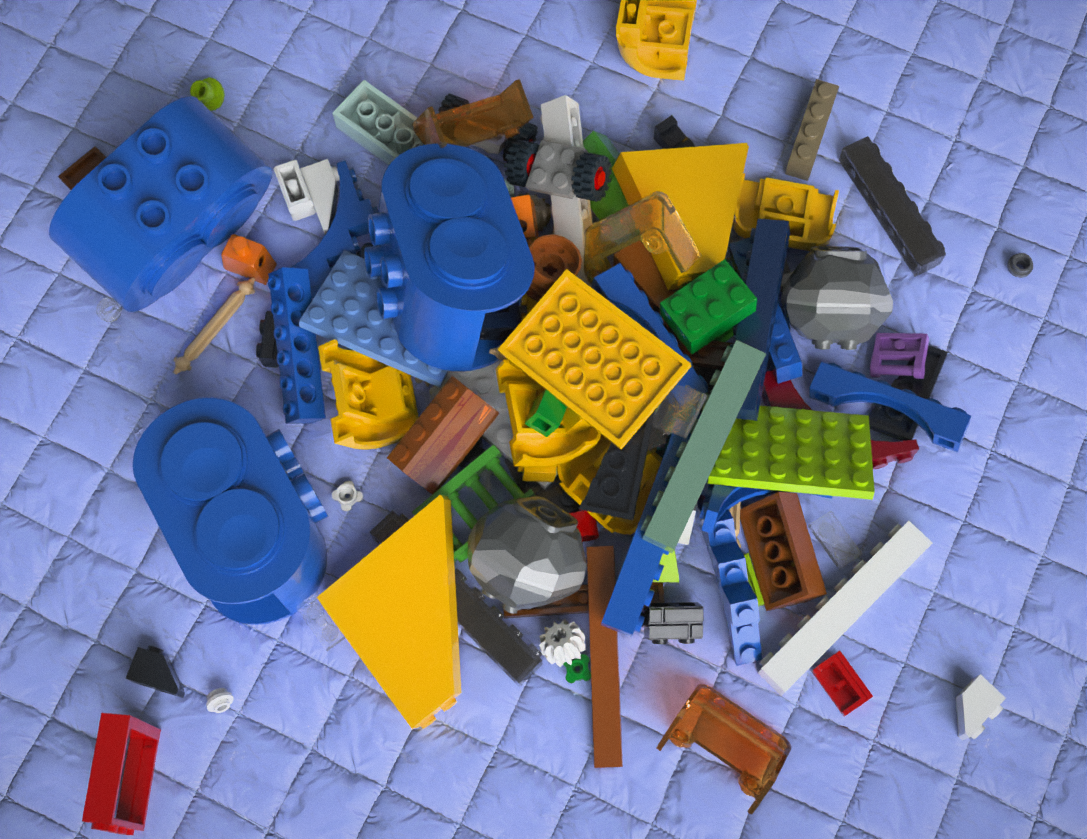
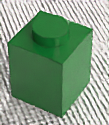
M545 389L535 399L524 424L548 437L559 427L567 406Z

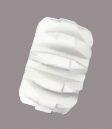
M564 619L560 624L554 621L551 628L544 627L545 634L539 636L541 643L539 646L542 655L545 656L550 664L556 663L561 667L564 662L571 665L572 659H581L580 652L586 650L584 643L585 635L575 622L569 623Z

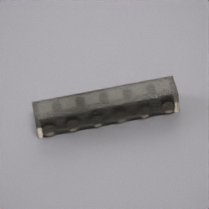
M867 136L844 147L839 157L840 163L913 275L916 277L940 265L946 256L943 243L936 239L930 224L926 220L924 221L920 215L917 204L910 200L903 183L896 179L891 165L885 162L880 155L877 144L872 143Z

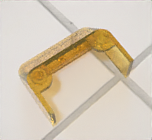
M660 191L653 192L600 219L585 230L584 274L591 286L594 277L612 268L607 256L639 240L653 254L669 251L681 273L687 271L702 256L673 203L665 193Z

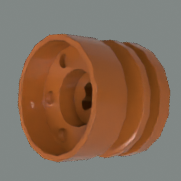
M554 234L543 235L534 240L529 247L535 271L532 283L526 294L536 302L540 301L566 269L575 276H578L582 258L574 243L565 237Z

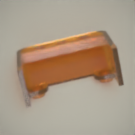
M519 79L514 81L501 94L437 114H435L433 106L428 107L412 123V126L423 145L438 144L440 148H444L447 144L467 147L501 135H505L506 138L515 136L520 133L519 129L534 117Z
M705 684L697 685L656 747V749L661 751L669 739L675 746L680 748H689L695 742L741 774L738 778L741 790L746 795L754 797L747 811L751 815L775 783L791 751V744L784 736Z

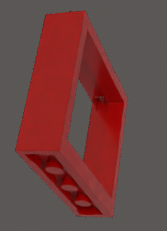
M101 713L82 822L91 823V829L134 836V830L144 831L161 729L131 715ZM128 737H130L129 746H128V751H127V757H126V763H125V768H124V774H123V780H122V786H121V791H120L118 809H117V814H116V818H115L114 815H115V810H116V804H117L118 792H119L120 781H121V775H122V770H123L124 758H125V753H126L127 741H128Z

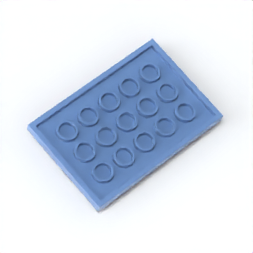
M344 250L299 320V327L326 339H335L342 346L441 388L449 371L432 367L420 361L402 345L393 319H381L379 315L376 291L377 288L383 287L380 277L369 278L364 258Z

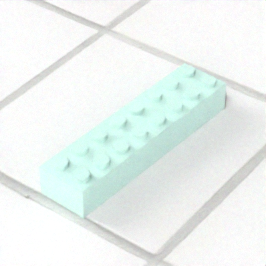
M365 80L332 113L336 128L387 165L400 154L414 147L427 144L456 145ZM504 179L510 197H515L514 185L509 184Z

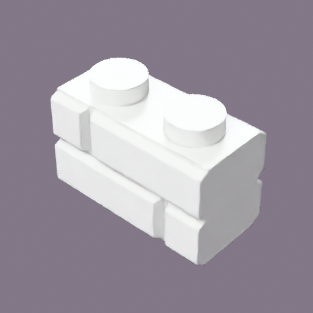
M297 160L275 166L273 169L293 221L314 215L316 210Z

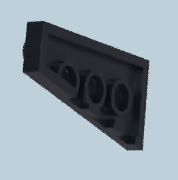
M928 345L924 378L915 379L914 376H899L891 384V387L899 390H910L916 396L924 399L930 398L948 352ZM909 361L907 365L914 366L915 361ZM877 403L868 415L871 430L902 441L913 440L919 426L904 413Z
M654 412L622 449H619L611 442L579 510L634 520L655 417Z

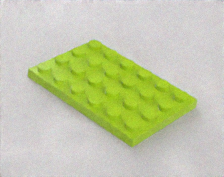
M760 405L757 421L736 418L708 477V484L873 500L875 489L869 416Z

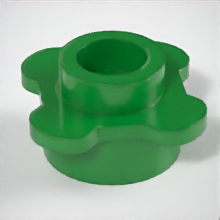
M581 654V659H572L571 665L564 662L563 665L567 670L565 679L568 683L572 684L575 681H589L591 679V671L588 667L590 659L586 654ZM576 666L580 667L579 671L575 670Z

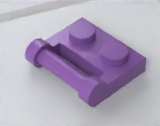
M877 333L870 365L871 377L900 375L923 379L929 344L928 334ZM882 360L915 361L914 366L881 365Z

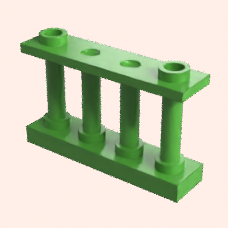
M493 444L414 509L412 514L415 516L441 494L451 500V506L472 530L477 523V519L459 499L460 494L458 492L465 486L471 487L489 510L497 506L498 503L479 481L480 477L478 475L485 469L495 474L514 499L536 495L531 489L525 494L499 464L501 462L499 458L502 454ZM453 533L454 563L457 560L461 563L468 558V541L463 545Z

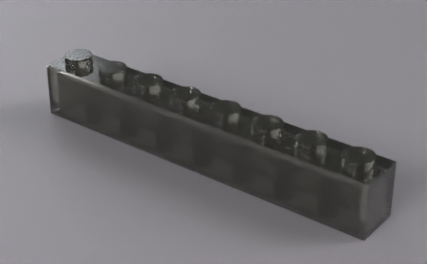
M392 510L370 531V534L374 541L380 545L408 522L409 519L402 513L398 516ZM456 568L455 585L458 626L520 688L543 665L540 658L542 653L532 643L528 646L521 639L523 634L513 624L509 627L502 620L504 615L494 605L490 608L483 601L486 597L476 587L471 589L465 583L467 578Z

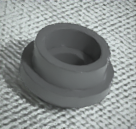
M1025 253L1015 254L1009 259L1007 268L1013 276L1024 278L1032 272L1033 261ZM1016 264L1022 265L1023 269L1017 267Z

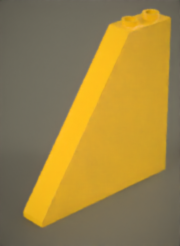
M747 143L620 152L612 170L668 290L683 288L725 259L749 148Z
M440 494L316 597L412 729L420 726L423 729L428 727L436 720L434 715L441 709L445 712L457 703L455 698L462 693L451 500L447 496Z

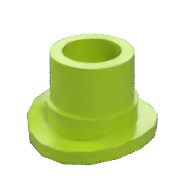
M209 77L197 80L190 88L191 96L198 98L210 111L218 109L224 102V88L217 79Z

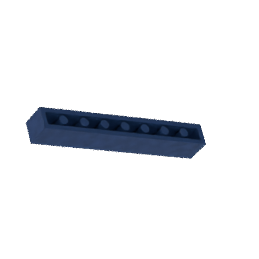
M758 219L756 228L751 230L750 243L753 244L752 251L747 252L746 266H749L748 274L744 273L742 280L756 296L757 306L754 313L733 326V335H736L735 342L738 340L766 353L736 417L737 419L754 421L758 419L790 239L789 221Z

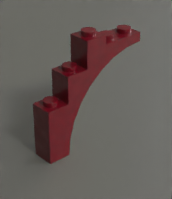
M773 370L766 372L762 391V399L765 406L812 410L804 402L791 380L777 384ZM871 440L873 469L886 467L889 462L897 461L899 464L911 461L919 450L917 440L899 442Z

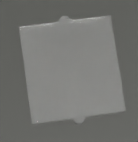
M676 384L656 408L653 427L664 430L667 435L672 433L687 438L707 395L693 390L689 385L683 387Z

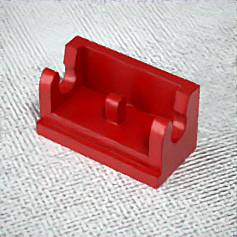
M838 651L811 671L843 717L873 697L841 651Z

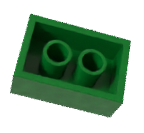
M724 259L660 302V314L692 355L756 311L757 298Z

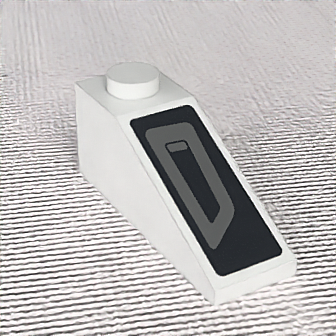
M328 159L300 168L325 235L336 215L339 195L337 181L340 180L336 166L331 168Z

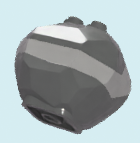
M812 246L811 252L805 255L787 279L781 295V303L790 325L800 336L811 339V344L815 345L816 349H830L831 344L837 343V345H841V349L855 350L858 344L868 341L890 316L893 308V299L878 262L867 254V250L862 247Z
M539 496L519 497L504 501L479 518L468 537L469 570L483 588L482 593L489 598H496L503 603L502 608L505 611L515 614L518 610L544 606L578 591L583 582L587 567L581 533L577 529L578 521L553 502Z

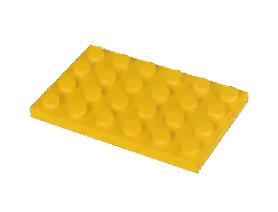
M567 269L497 349L500 354L549 391L619 449H622L691 368V363Z

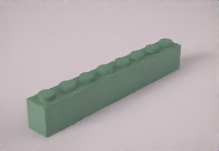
M736 340L733 348L727 346L721 358L725 365L722 371L716 369L710 382L714 388L710 395L704 394L698 407L703 410L699 419L693 417L687 430L692 435L688 443L682 441L675 455L680 460L676 468L670 466L664 481L668 482L665 492L659 490L652 504L657 509L653 517L647 515L640 529L645 532L643 540L670 553H673L766 353Z

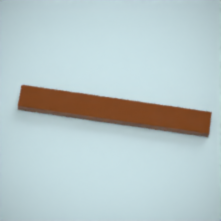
M614 546L587 547L594 768L623 767L618 632L601 625L616 585Z

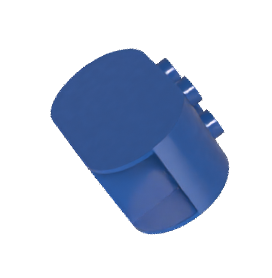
M194 96L183 97L156 112L77 183L56 210L49 226V237L127 312H136L148 307L177 288L191 275L202 259L214 247L225 242L244 225L267 191L272 179V169L198 98Z
M427 144L409 149L396 157L387 167L382 179L378 213L368 215V230L373 246L365 247L364 261L369 278L380 277L383 286L382 288H377L376 291L379 315L381 319L392 318L402 345L414 357L432 367L460 372L487 367L499 361L495 355L489 353L490 349L497 348L505 340H479L485 313L507 312L508 306H520L522 296L528 291L534 277L535 267L532 254L502 173L488 157L470 148L453 144Z
M218 398L188 400L171 407L158 416L146 428L137 443L133 456V474L144 499L191 587L200 595L209 599L214 607L225 617L248 625L269 624L285 619L299 611L313 598L323 581L327 567L326 542L316 523L329 516L305 474H303L304 471L280 429L266 436L258 421L250 412L238 404Z

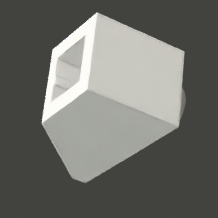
M981 674L973 678L955 697L958 737L962 741L970 737L973 739L977 738L985 729L982 724L989 717L993 720L1003 710L1000 704L1006 698Z

